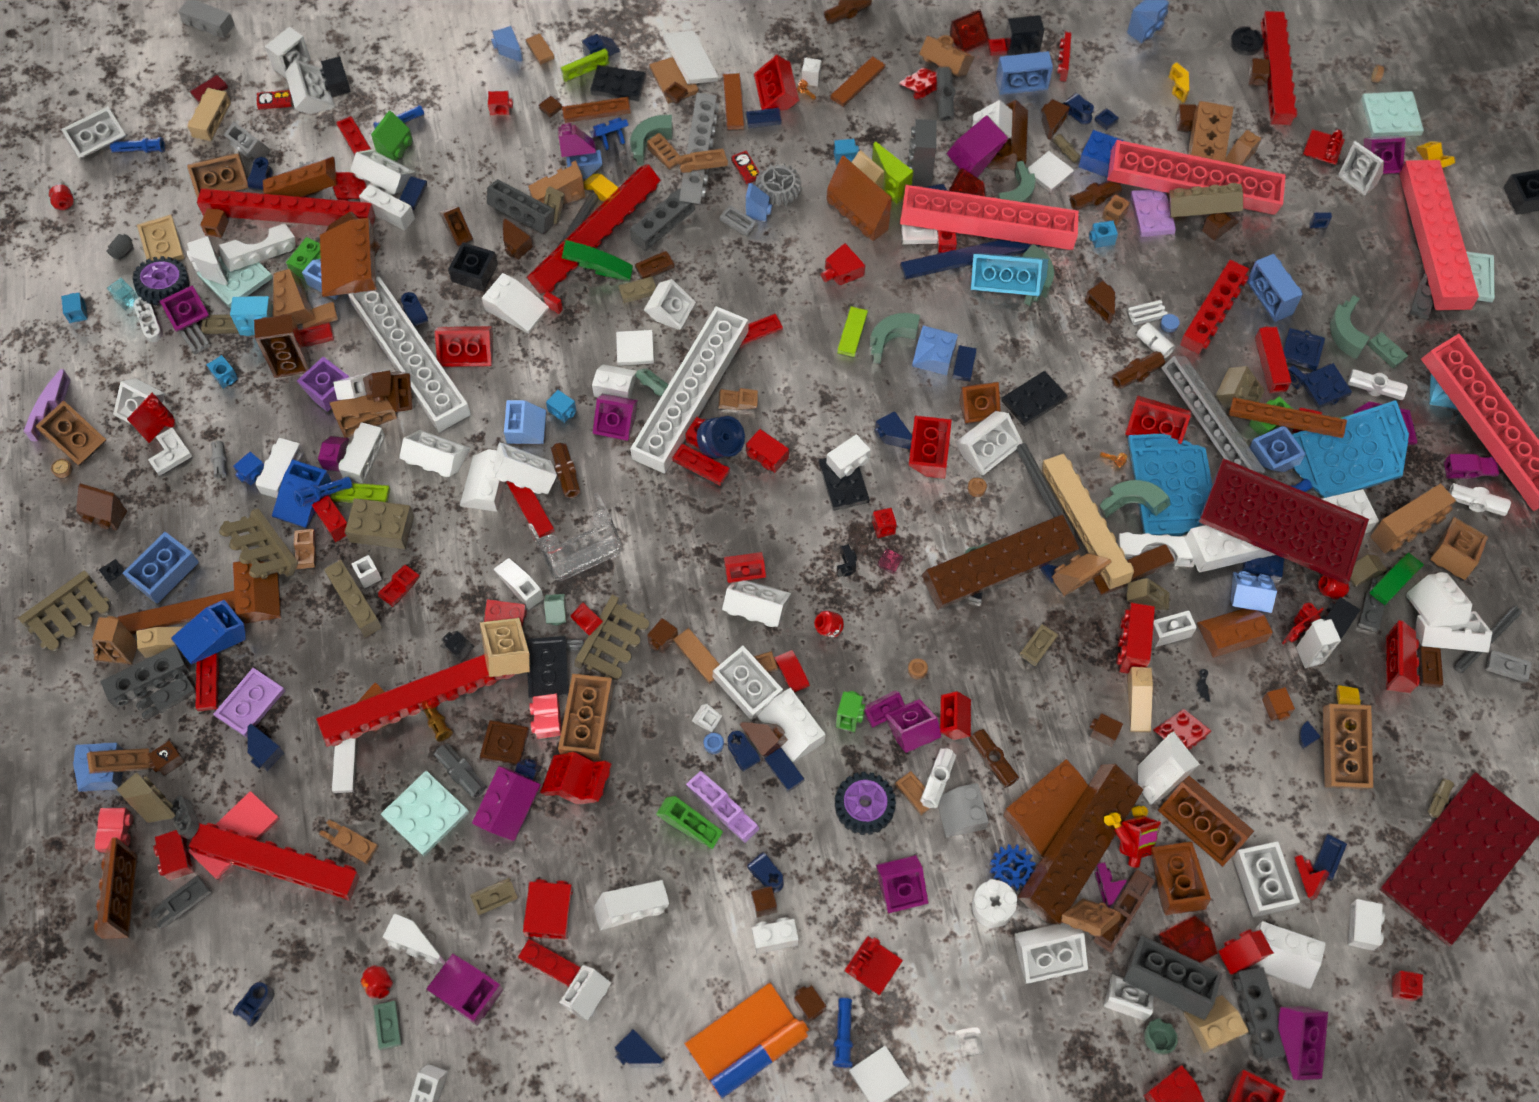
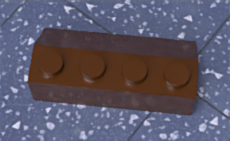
M1017 100L1006 104L1012 110V137L1005 142L987 165L989 169L1014 170L1016 162L1023 161L1026 164L1028 110Z

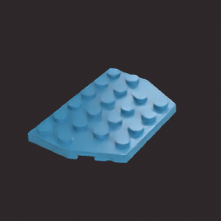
M1396 400L1341 418L1347 420L1343 438L1309 431L1292 434L1306 454L1301 464L1294 467L1295 471L1303 480L1305 478L1308 479L1312 484V488L1323 498L1366 489L1403 477L1409 433Z
M1166 434L1129 435L1127 440L1134 480L1147 481L1158 486L1169 496L1171 504L1155 516L1146 506L1138 503L1143 534L1183 536L1191 528L1202 526L1203 524L1199 522L1212 487L1206 448L1193 445L1183 440L1182 444H1178V440Z

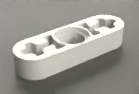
M141 297L137 298L133 305L142 331L149 342H157L162 338V331L153 306L141 300ZM144 304L146 311L142 310L141 305ZM146 317H152L150 322H143ZM150 328H153V330H154V334H153V335H152V333H151V331H150Z

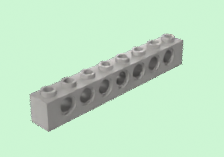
M697 92L687 154L709 151V148H712L714 138H711V136L714 137L715 126L712 125H716L717 114L714 113H718L719 103H716L717 95ZM709 168L683 173L679 201L700 204L701 197H705L706 187H703V185H707L708 174H705V172L708 173Z
M1173 356L1162 369L1223 458L1264 474L1266 472L1187 357Z

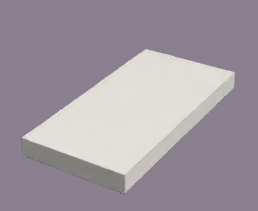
M694 31L664 33L663 39L687 84L718 81L719 77Z

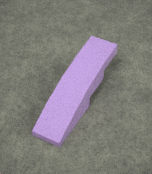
M60 369L47 384L29 415L24 433L31 441L39 440L40 432L37 430L36 425L65 400L70 378L64 369Z
M702 771L686 784L697 798L744 843L759 830V826L744 813L743 809L732 801L728 794Z

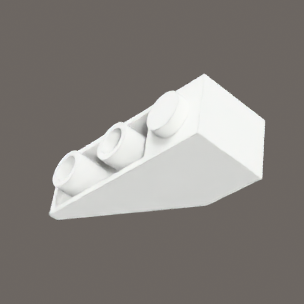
M510 558L494 568L497 575L521 603L526 604L527 610H530L544 599L539 586Z
M393 915L383 935V938L388 942L387 946L397 951L400 948L405 949L408 955L418 958L419 955L423 956L425 961L436 965L437 962L445 965L446 961L416 923L402 916Z

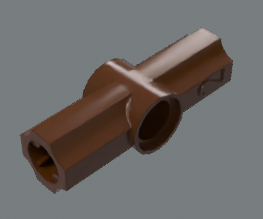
M840 0L838 5L824 11L826 22L832 24L845 17L852 19L857 15L858 11L872 5V0Z
M1106 181L1101 184L1092 183L1084 191L1070 196L1071 207L1073 210H1079L1091 204L1098 206L1106 198L1121 193V183Z
M1155 351L1142 359H1134L1126 368L1112 375L1114 386L1122 389L1135 381L1141 382L1145 380L1150 373L1165 365L1166 362L1163 354Z
M556 443L551 447L558 480L561 482L565 498H575L580 494V489L576 479L577 474L573 460L570 459L566 444Z
M984 729L978 730L969 738L972 745L983 758L985 767L993 772L1004 789L1019 780V776L1004 757L1003 750L995 745ZM994 755L999 761H992L989 756Z

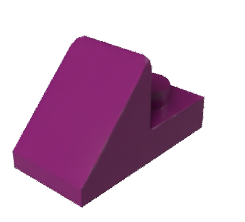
M1104 862L1097 864L1094 874L1102 901L1106 904V907L1110 908L1127 880L1111 882V871Z

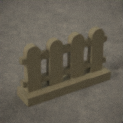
M259 508L252 510L249 518L244 516L239 521L231 523L224 521L223 525H221L219 533L224 537H232L229 547L232 550H242L239 561L243 564H252L249 570L251 577L266 579L269 574L276 572L285 574L287 577L294 575L298 561ZM247 531L250 533V534L243 535V536H239V535H238V534H240V533H244V532H247ZM255 545H259V548L249 550L248 548ZM267 558L270 560V561L264 562V563H259V562H258V561H260V560H264V559H267Z
M84 570L19 616L18 620L28 629L31 635L33 633L37 634L42 641L40 646L43 649L47 647L50 651H57L60 648V643L57 639L63 635L68 639L75 638L77 631L74 627L79 623L89 627L94 622L91 617L93 613L98 611L101 615L108 614L110 606L107 603L110 600L107 596L101 597L96 591L98 585ZM83 597H86L93 605L88 610L79 602ZM68 608L76 617L71 622L62 614ZM51 620L59 629L55 634H52L46 627V624Z
M611 595L599 616L603 622L586 639L575 659L574 666L581 669L583 665H586V670L590 672L594 669L606 675L605 677L618 680L622 676V670L617 667L619 661L628 663L631 660V653L626 649L628 645L631 647L639 645L640 637L635 633L637 629L641 631L647 630L649 621L644 618V613L641 612L638 615L630 611L625 603L622 606L618 604V597ZM611 615L615 617L613 622L609 621ZM619 620L633 626L631 631L617 625ZM602 632L606 633L604 638L600 637ZM610 636L624 642L622 647L609 642ZM593 648L596 649L595 654L590 653ZM601 652L614 658L613 663L611 664L599 658Z

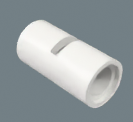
M1149 322L1143 325L1137 332L1136 336L1153 352H1161L1164 359L1175 349V346Z

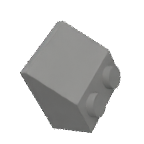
M978 783L957 787L942 794L938 809L946 837L986 830L989 821Z

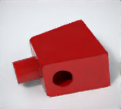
M844 243L826 258L825 271L821 273V277L824 282L834 279L838 285H843L865 276V264Z

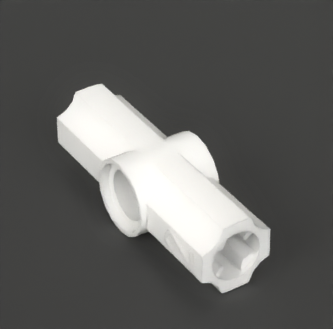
M1352 369L1348 379V385L1365 389L1372 396H1380L1382 394L1403 400L1408 388L1407 384L1390 380L1383 373L1372 375Z
M1453 483L1449 490V493L1456 499V502L1469 505V509L1475 512L1486 510L1505 516L1511 505L1509 499L1489 494V490L1483 487L1472 489Z
M940 748L931 773L927 778V784L920 802L928 808L938 807L946 782L950 778V772L956 755L948 748Z

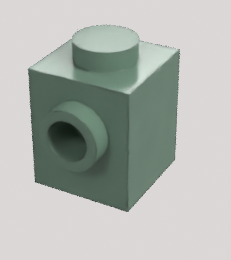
M565 594L545 595L546 624L561 625L566 623Z

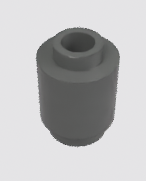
M118 234L108 245L107 253L114 259L119 260L133 247L131 243L133 240L126 234Z

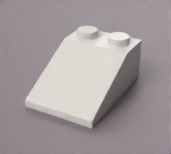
M1355 141L1338 177L1363 195H1367L1378 184L1383 174L1384 160Z
M504 273L500 275L482 297L484 309L487 312L528 334L549 309L548 305L520 282Z

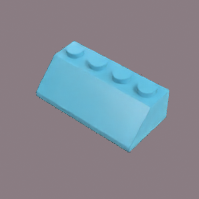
M985 253L974 254L971 290L1040 296L1047 278L1048 259Z

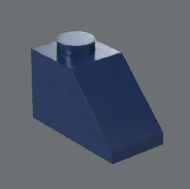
M594 34L582 40L585 57L603 49L607 50L608 57L620 52L619 47L612 38Z
M895 411L876 420L874 432L878 439H882L884 444L911 449L912 434Z
M251 723L248 725V754L252 758L250 762L258 769L263 767L266 771H269L283 756L284 752L280 746Z
M634 1029L614 1048L617 1053L615 1057L623 1066L626 1063L631 1068L663 1067L665 1065L664 1060Z

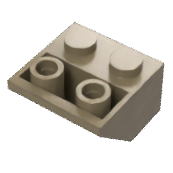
M1248 366L1228 368L1215 396L1224 408L1230 410L1233 397L1259 402L1265 389Z
M136 772L117 788L122 797L147 823L171 819L176 816L171 810L174 806L147 776L142 778Z

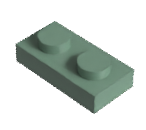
M1380 332L1367 344L1393 369L1408 357L1383 332Z
M648 368L639 369L635 374L643 385L649 386L658 396H662L669 385Z
M390 1001L373 1005L379 1050L402 1046L397 1002Z

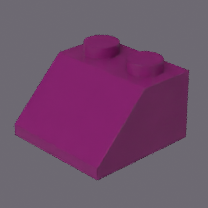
M1405 137L1364 138L1363 147L1384 160L1383 174L1401 172L1404 165Z
M193 285L160 301L176 332L209 317L208 311Z
M602 393L596 401L592 434L628 441L636 417L638 400Z
M920 699L884 714L897 743L905 753L942 737L938 718Z
M916 855L876 865L879 885L888 914L929 904L923 867Z

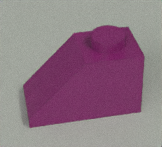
M330 436L322 442L318 456L322 469L340 472L339 463L346 455L349 438Z

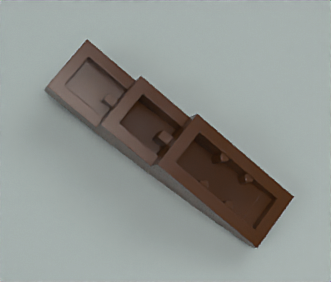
M1166 544L1127 560L1134 569L1131 582L1151 575L1157 569L1174 563L1175 560ZM1101 574L1092 579L1101 596L1128 586V583L1109 589Z
M1138 869L1135 871L1112 908L1121 912L1120 920L1102 936H1095L1093 939L1095 943L1112 953L1155 880Z

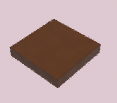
M489 720L479 756L480 760L517 766V763L521 761L529 727Z

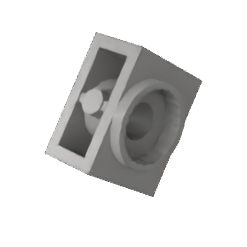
M235 122L231 124L224 136L231 140L229 144L249 159L251 156L255 159L258 157L265 158L271 150Z

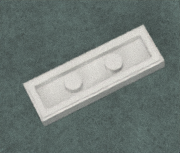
M357 738L347 739L340 745L335 746L333 793L354 792Z

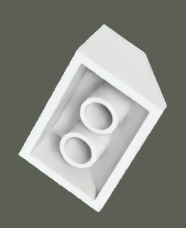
M295 59L285 72L295 109L307 114H313L334 108L335 105L330 91H326L323 83L326 78H322L320 68Z
M109 107L101 109L61 129L79 159L126 137Z
M374 150L356 152L350 172L356 174L357 178L370 181L371 185L382 187L385 189V192L392 195L403 192L410 177H414L416 171Z
M995 411L955 443L963 458L981 475H984L1015 451L1017 446L1023 442L1009 413Z
M419 430L403 438L399 459L405 460L410 465L422 466L424 470L438 472L443 477H450L459 471L469 453L470 447Z
M499 442L493 467L496 478L503 482H513L520 488H530L537 494L544 493L548 495L557 476L551 460Z
M488 449L473 456L460 503L461 507L498 511L505 482L497 479L493 471L497 450Z
M1440 572L1427 575L1406 593V597L1429 627L1469 624L1472 602L1448 573Z
M749 580L732 582L727 588L722 610L727 611L728 614L733 616H743L749 621H760L766 626L778 627L783 619L791 593Z
M791 688L776 696L757 716L761 723L777 724L783 728L788 741L781 748L792 763H795L825 743V733Z
M1171 732L1138 765V785L1144 789L1142 794L1152 805L1169 795L1200 764L1177 735Z
M1262 921L1255 928V931L1261 930L1274 954L1254 964L1249 969L1264 967L1265 974L1311 989L1322 963L1326 943Z
M1061 923L1060 925L1055 924L1015 933L1017 955L1026 984L1088 970L1083 930Z

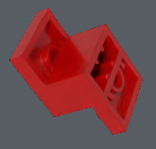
M576 752L553 755L540 793L545 796L558 795L576 805L599 802L603 795L605 782L610 775L611 763L607 761L593 762Z

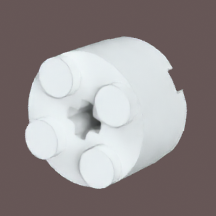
M991 879L979 886L972 900V910L975 919L981 925L988 928L1006 925L1012 918L1017 906V896L1013 889L1006 883ZM996 902L997 905L993 907L991 906V903Z

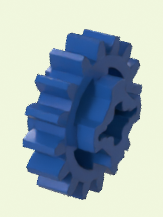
M1008 844L1006 850L1000 847L999 853L995 852L993 855L995 860L990 862V865L994 866L990 869V873L996 874L993 879L1002 881L1010 887L1014 886L1015 891H1018L1019 885L1023 888L1034 872V869L1031 868L1036 865L1035 862H1030L1032 854L1026 855V848L1020 851L1019 845L1012 849L1011 845ZM1006 856V862L999 865L1000 860ZM1010 864L1013 866V868H1016L1015 871H1013L1011 867L1009 868ZM1026 871L1025 876L1020 879V873Z

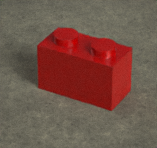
M761 429L746 443L747 455L752 460L756 459L766 470H771L774 473L789 458V448Z
M328 495L312 504L316 515L335 543L346 537L345 529L347 522Z
M762 552L724 557L728 583L766 578Z
M958 691L941 695L940 733L952 740L971 737L970 698Z
M177 830L154 837L156 844L153 845L155 855L159 857L160 864L157 866L161 876L171 881L194 873L185 837L179 835Z
M1251 929L1239 934L1240 939L1236 940L1233 938L1225 942V947L1218 951L1230 975L1244 971L1274 954L1261 930L1254 932Z

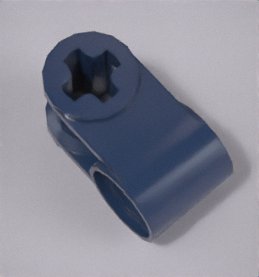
M1075 93L1062 103L1070 107L1068 115L1076 119L1080 124L1087 125L1092 122L1094 105L1080 94Z
M258 157L254 160L248 177V188L250 190L263 191V180L273 175V170L266 158Z
M412 292L404 293L401 296L403 310L413 326L416 327L429 322L417 296Z
M733 731L729 734L728 749L743 772L761 762L758 753L742 732ZM733 740H736L737 742L740 741V744H739V745H738L737 743H734V744H733Z
M764 852L760 853L747 865L752 875L765 888L772 886L773 893H778L783 889L782 873ZM771 879H773V880H778V883H775V882H772V883H771L770 880H771Z
M262 982L254 983L242 1000L235 1006L233 1015L241 1017L247 1022L249 1027L254 1026L273 1000V989ZM265 989V995L258 999L259 991Z

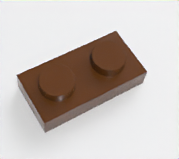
M667 251L635 264L641 279L653 277L675 268L674 262Z
M1420 647L1418 649L1421 686L1441 688L1444 685L1441 648Z

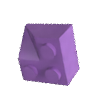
M322 357L297 382L315 403L328 412L331 409L329 402L340 401L337 400L333 382L349 378V376L325 357Z

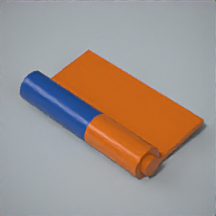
M768 983L684 1044L718 1096L723 1099L808 1037L806 1032L809 1029L802 1019L798 1021L793 1017L772 984Z

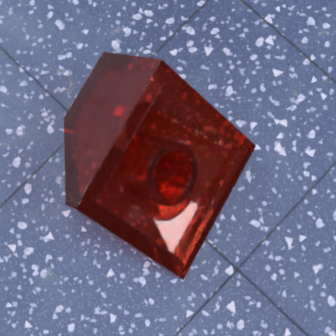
M964 168L959 170L948 190L986 197L984 182Z

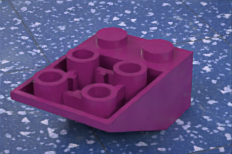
M454 954L450 956L426 988L427 991L476 1026L479 1025L504 991L499 983Z

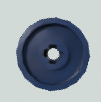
M731 416L706 419L701 423L697 431L698 447L704 455L713 459L735 456L742 450L745 443L744 428L736 418Z

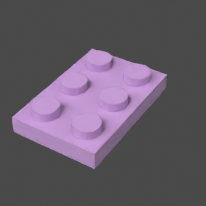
M1151 189L1131 191L1130 197L1140 237L1175 234L1176 228L1173 217L1170 215V205L1166 192Z
M252 668L213 715L246 738L248 736V725L251 723L253 726H256L285 692V689L255 668Z

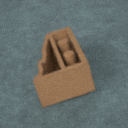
M928 35L919 55L923 56V60L929 63L934 62L938 64L937 67L939 68L950 67L952 74L958 77L961 75L967 76L975 58L954 46Z
M576 160L571 162L572 166L564 170L562 168L558 169L557 174L550 178L546 176L529 185L530 196L544 203L546 189L551 186L565 194L563 205L585 198L583 178Z
M290 269L274 273L273 317L292 314L296 325L316 320L301 280Z
M367 396L329 402L345 438L353 436L361 422L379 426L397 419L395 411L386 397L384 401L374 402L373 399L367 400Z
M99 617L92 638L93 654L95 655L94 661L133 664L137 650V640L117 617Z

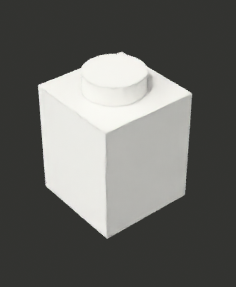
M805 58L802 68V84L818 87L821 75V60Z
M369 555L351 564L364 589L382 580Z

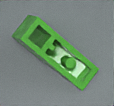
M676 796L666 797L656 813L658 817L672 827L711 849L714 848L723 833L721 829Z

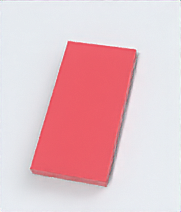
M250 791L215 825L220 830L232 829L238 832L240 836L246 837V835H251L259 840L279 820V817ZM191 849L188 850L217 880L233 865L194 853Z

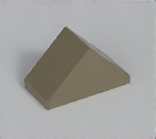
M1367 554L1355 563L1350 581L1356 587L1370 581L1372 578L1386 574L1388 570L1378 555Z

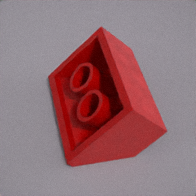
M776 54L754 73L762 110L779 108L780 111H784L799 101L791 63Z
M492 326L438 327L435 330L436 358L442 367L492 366Z
M1137 395L1125 435L1166 434L1178 440V444H1182L1191 417V411Z
M924 416L914 417L909 466L926 477L946 478L952 419Z
M1398 620L1386 635V690L1411 693L1418 687L1420 677L1417 675L1419 657H1417L1416 651L1419 647V640L1416 639V631L1401 620Z

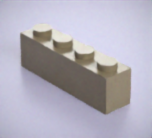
M1230 183L1223 186H1195L1191 189L1176 188L1170 190L1171 217L1243 211L1242 185Z
M342 560L325 568L326 575L364 638L382 629L377 617Z

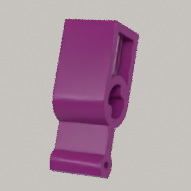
M1449 454L1444 461L1446 478L1474 479L1480 476L1495 477L1499 475L1498 465L1493 457L1481 458L1477 454Z

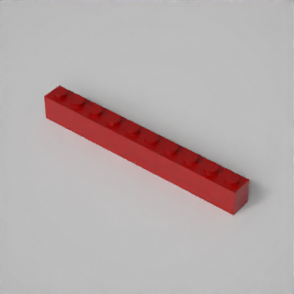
M649 164L640 166L565 240L592 248L600 245L601 239L604 236L610 235L613 232L612 228L615 225L621 224L626 214L632 213L636 209L635 206L647 198L646 195L657 189V184L661 180ZM565 240L526 277L539 294L553 291L555 289L554 285L567 277L566 273L579 265L576 261L562 259Z
M200 189L196 202L202 215H205L207 208L224 211L228 218L329 226L348 212H353L358 219L369 218L372 227L376 217L372 203Z
M485 654L318 717L316 721L326 747L338 746L347 739L358 738L370 730L376 731L388 723H397L406 716L417 715L424 709L435 708L442 702L447 700L453 701L460 695L465 693L471 694L483 686H492L496 681L510 679L515 674L489 677Z

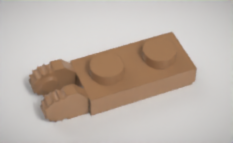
M723 149L693 152L677 158L678 164L681 165L680 170L683 173L728 166V160Z
M329 819L326 824L338 831V834L334 838L328 832L321 830L319 835L331 842L336 848L368 864L378 849V845Z

